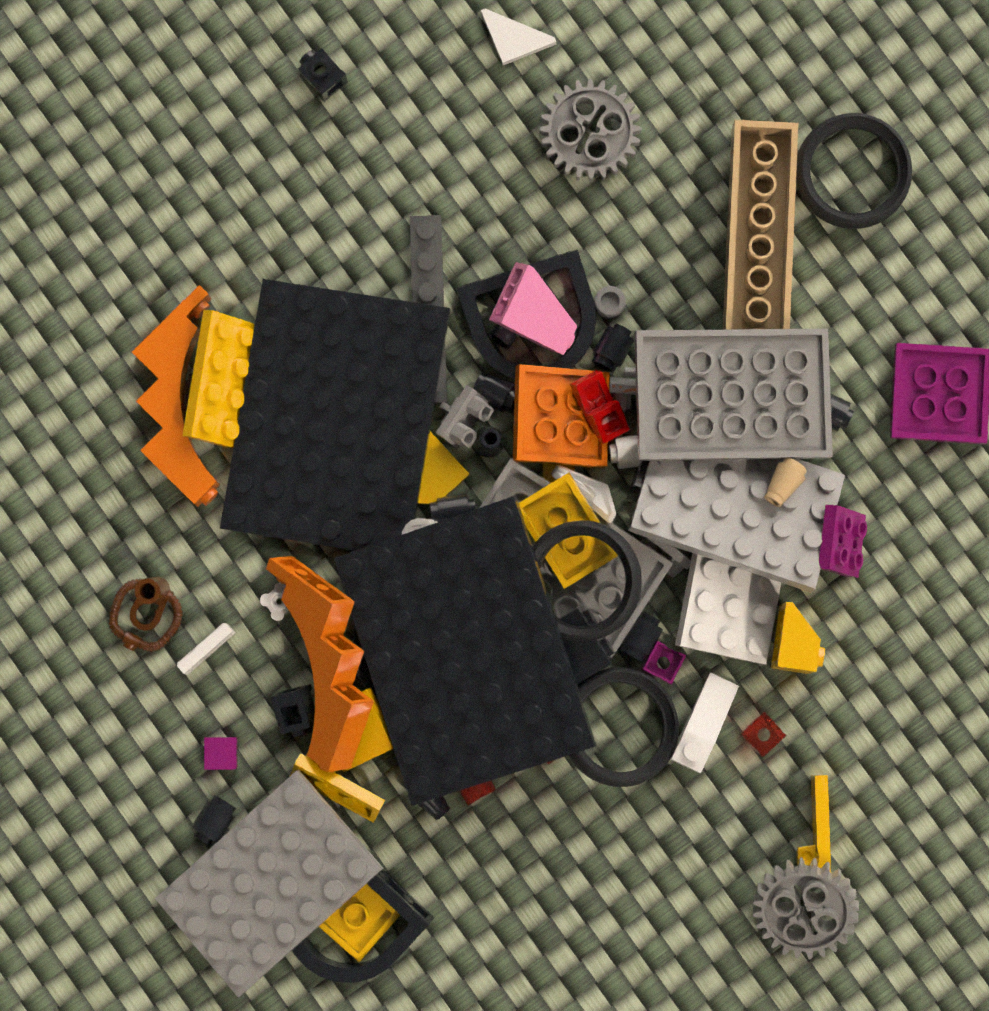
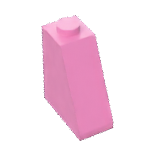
M516 262L489 320L552 352L564 355L574 342V332L577 325L534 267Z

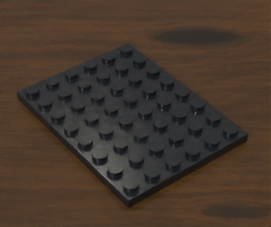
M263 279L248 361V375L246 376L243 390L244 404L240 408L238 419L239 435L234 443L220 529L352 551L402 535L405 525L411 520L416 519L451 309L448 307Z
M516 496L334 558L345 595L355 601L351 611L362 649L364 650V656L411 806L597 746Z

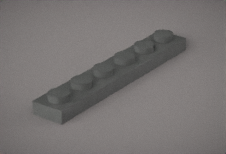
M441 215L410 216L412 302L444 307ZM445 347L435 404L447 403Z

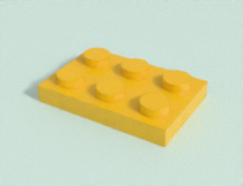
M570 472L519 502L526 528L535 542L550 529L566 522L586 520L600 523ZM583 535L570 537L559 542L547 553L545 559L565 589L618 557V555L608 544L600 539Z

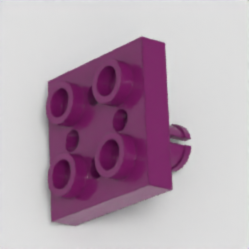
M825 505L822 543L819 554L821 570L845 577L859 578V570L863 565V538L867 533L865 514L838 505Z

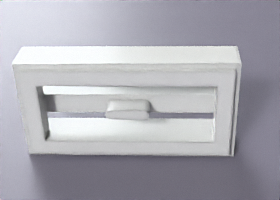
M222 623L177 663V667L183 674H190L236 632L229 624Z

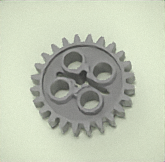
M592 79L588 80L587 87H582L579 80H577L575 90L573 91L567 85L564 86V97L554 93L553 99L556 105L552 103L546 104L545 109L551 115H541V121L547 124V126L540 127L539 133L548 136L541 140V146H551L546 152V157L552 158L556 156L557 159L554 162V167L558 168L564 164L566 166L565 176L574 170L576 171V180L578 181L583 173L587 174L589 182L593 181L595 173H598L600 178L605 180L607 170L616 176L618 173L617 164L624 168L628 166L625 156L635 157L636 152L630 146H639L640 139L633 136L640 134L642 131V127L633 125L640 120V114H630L635 108V103L632 102L625 105L627 93L625 92L619 96L615 95L617 85L612 86L608 91L605 90V80H602L598 87H594ZM586 103L592 107L593 112L589 115H581L577 112L576 107ZM605 107V112L597 122L596 131L590 134L582 152L576 154V149L584 139L585 129L591 127L599 109ZM616 119L620 123V128L615 131L606 129L603 124L605 120ZM566 130H572L577 134L578 138L573 142H566L560 135ZM593 145H598L604 149L605 154L602 157L595 158L589 154L588 149Z
M802 857L799 859L798 866L795 867L790 860H786L785 870L775 865V877L768 873L764 874L765 884L758 883V894H754L753 904L756 906L753 907V916L757 917L756 928H763L762 938L772 937V948L781 944L783 945L782 954L784 955L792 949L795 950V958L798 959L803 951L806 952L809 959H812L813 951H818L822 957H825V948L829 947L832 951L836 952L837 941L847 944V934H854L853 923H858V913L856 911H859V901L855 900L856 889H849L850 879L840 880V869L830 873L829 862H826L822 868L817 867V859L814 858L810 866L805 865ZM794 885L800 886L805 907L801 906V896ZM812 887L821 888L823 891L819 893H813L809 891V889ZM789 897L792 900L789 902H781L780 900H778V898ZM807 911H811V922L817 932L811 930ZM823 915L832 916L834 919L826 921L822 920L820 917ZM797 924L802 926L803 928L799 930L791 929L789 926Z

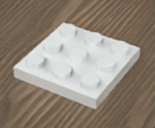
M692 553L675 645L766 665L781 582Z

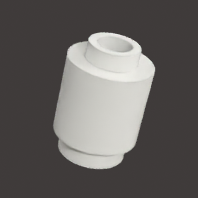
M638 436L614 438L615 444L609 445L611 464L617 463L618 469L638 467L641 462L638 461Z

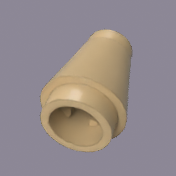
M784 458L782 462H778L767 493L764 496L765 500L776 507H781L806 480L804 476L807 472L806 468L792 458Z

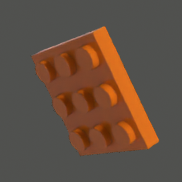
M522 364L515 366L514 461L596 468L607 467L608 442L605 444L600 443L588 424L570 386L571 383L593 371ZM602 372L609 389L610 372Z

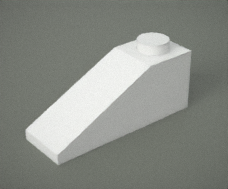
M711 672L709 673L678 738L676 748L670 760L697 773L702 772L736 695L738 685Z

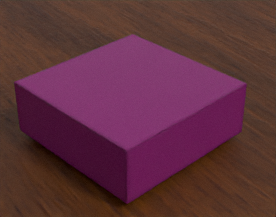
M204 737V770L238 769V737Z

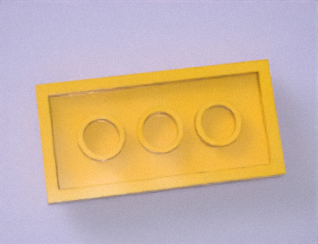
M203 310L182 436L226 448H234L235 439L239 435L238 419L240 408L244 404L243 390L245 379L248 375V361L255 327L254 323L214 310Z

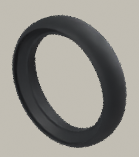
M846 113L831 117L816 126L805 138L799 149L796 170V183L804 203L817 217L833 226L846 229H862L879 224L898 210L909 192L912 180V160L909 150L902 137L894 128L874 116L861 113ZM859 129L870 132L883 140L894 156L897 167L895 187L888 199L873 210L863 213L839 211L824 202L813 186L810 166L814 151L825 138L841 130Z
M586 520L560 524L543 534L533 545L539 568L547 553L556 544L567 538L583 535L595 537L608 544L617 553L623 564L626 581L624 594L620 604L608 618L590 626H574L556 618L562 638L579 642L604 638L623 626L638 604L642 587L640 564L634 550L626 539L604 524Z
M615 667L603 669L577 685L583 703L594 690L609 683H626L638 687L651 697L660 712L662 720L660 745L654 756L645 765L627 772H617L603 768L595 763L585 751L568 756L583 774L598 783L613 787L635 786L656 776L671 759L679 734L677 712L667 691L651 676L631 668Z

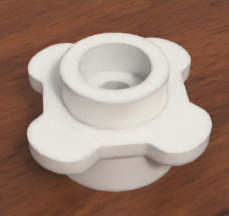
M277 583L274 590L268 594H263L260 598L261 605L266 606L270 610L271 618L276 621L282 620L284 614L289 612L283 601L280 605L276 603L277 599H282L286 586L281 583Z

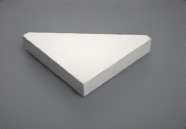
M481 10V15L502 65L556 45V40L553 36L490 10Z
M556 465L552 476L557 480L570 472L591 508L604 520L612 523L616 516V511L608 485L561 465Z

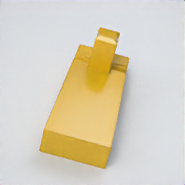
M300 753L290 774L291 776L295 771L300 770L320 794L372 823L376 820L385 802L384 799L341 775L321 770L318 764L309 758L307 754L304 756Z
M811 775L813 845L797 847V866L799 859L802 857L805 865L808 866L816 858L817 867L822 868L826 862H829V872L831 873L828 775Z

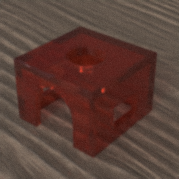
M762 712L739 733L761 758L787 736L765 712ZM762 728L770 732V737L766 741H761L757 736L758 731Z
M488 781L460 790L467 805H470L487 794L494 792L496 788L492 781Z

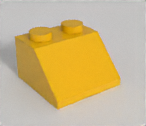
M785 602L779 605L771 669L811 674L817 672L818 667L823 666L825 648L820 647L821 639L793 602Z

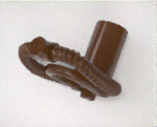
M162 577L132 579L124 583L119 588V591H117V594H115L110 608L111 611L109 612V629H112L111 632L115 636L117 635V638H120L122 643H124L123 646L129 650L134 651L138 647L147 652L149 650L150 652L153 650L157 651V649L160 650L161 647L164 648V645H167V642L169 643L172 640V637H174V634H176L180 627L179 624H181V617L183 616L181 614L183 612L181 610L182 606H180L181 603L174 596V592L170 590L167 580ZM131 589H135L137 599L131 607L130 620L133 626L139 630L147 631L155 628L162 618L167 602L169 601L172 605L174 614L171 625L164 635L155 642H144L141 637L129 631L126 633V631L118 626V612L120 611L121 603ZM152 603L159 605L158 609L155 610L156 614L151 623L142 624L138 621L136 614L140 606Z

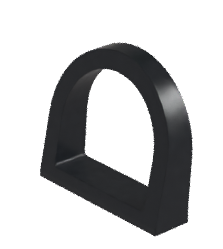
M571 250L528 264L534 267L539 275L565 267L580 314L578 332L571 347L558 359L540 366L571 369L585 355L594 336L596 309L578 250ZM512 270L456 287L455 289L470 335L478 352L497 371L515 379V366L519 364L505 359L494 349L487 337L475 300L477 295L504 287Z
M382 869L367 884L409 923L382 953L360 963H341L322 955L314 948L307 937L292 952L307 969L322 978L341 983L365 981L387 970L429 926L435 917Z

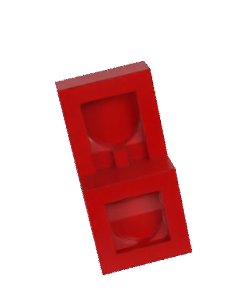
M595 370L570 384L588 424L600 443L605 444L630 430L619 401L612 399L602 371Z

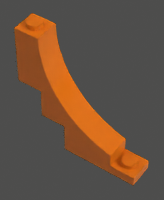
M200 285L132 351L136 358L158 378L136 402L162 427L140 451L197 507L202 503L205 506L208 505L218 495L219 492L216 489L220 486L201 461L192 439L182 436L186 417L185 412L182 411L184 381L188 363L200 333L198 327L190 320L194 316L197 319L203 315V310L209 309L210 305L208 303L212 300L210 295Z
M293 556L269 558L266 570L276 576V580L279 583L286 585L281 600L290 611L300 630L313 673L315 716L307 756L316 762L321 770L333 773L338 770L349 769L352 766L374 703L371 698L353 686L364 650L343 636L355 601Z

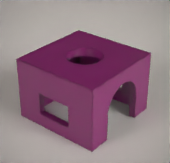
M657 641L642 670L671 685L686 655L676 652ZM660 657L668 658L670 665L667 669H660L658 667L657 661Z

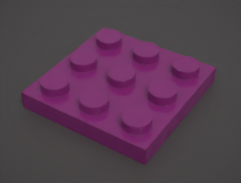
M896 343L894 349L890 439L987 444L989 349Z

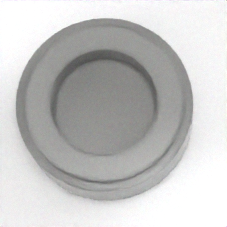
M606 286L600 289L594 299L596 312L606 319H614L620 316L626 305L624 293L614 286Z

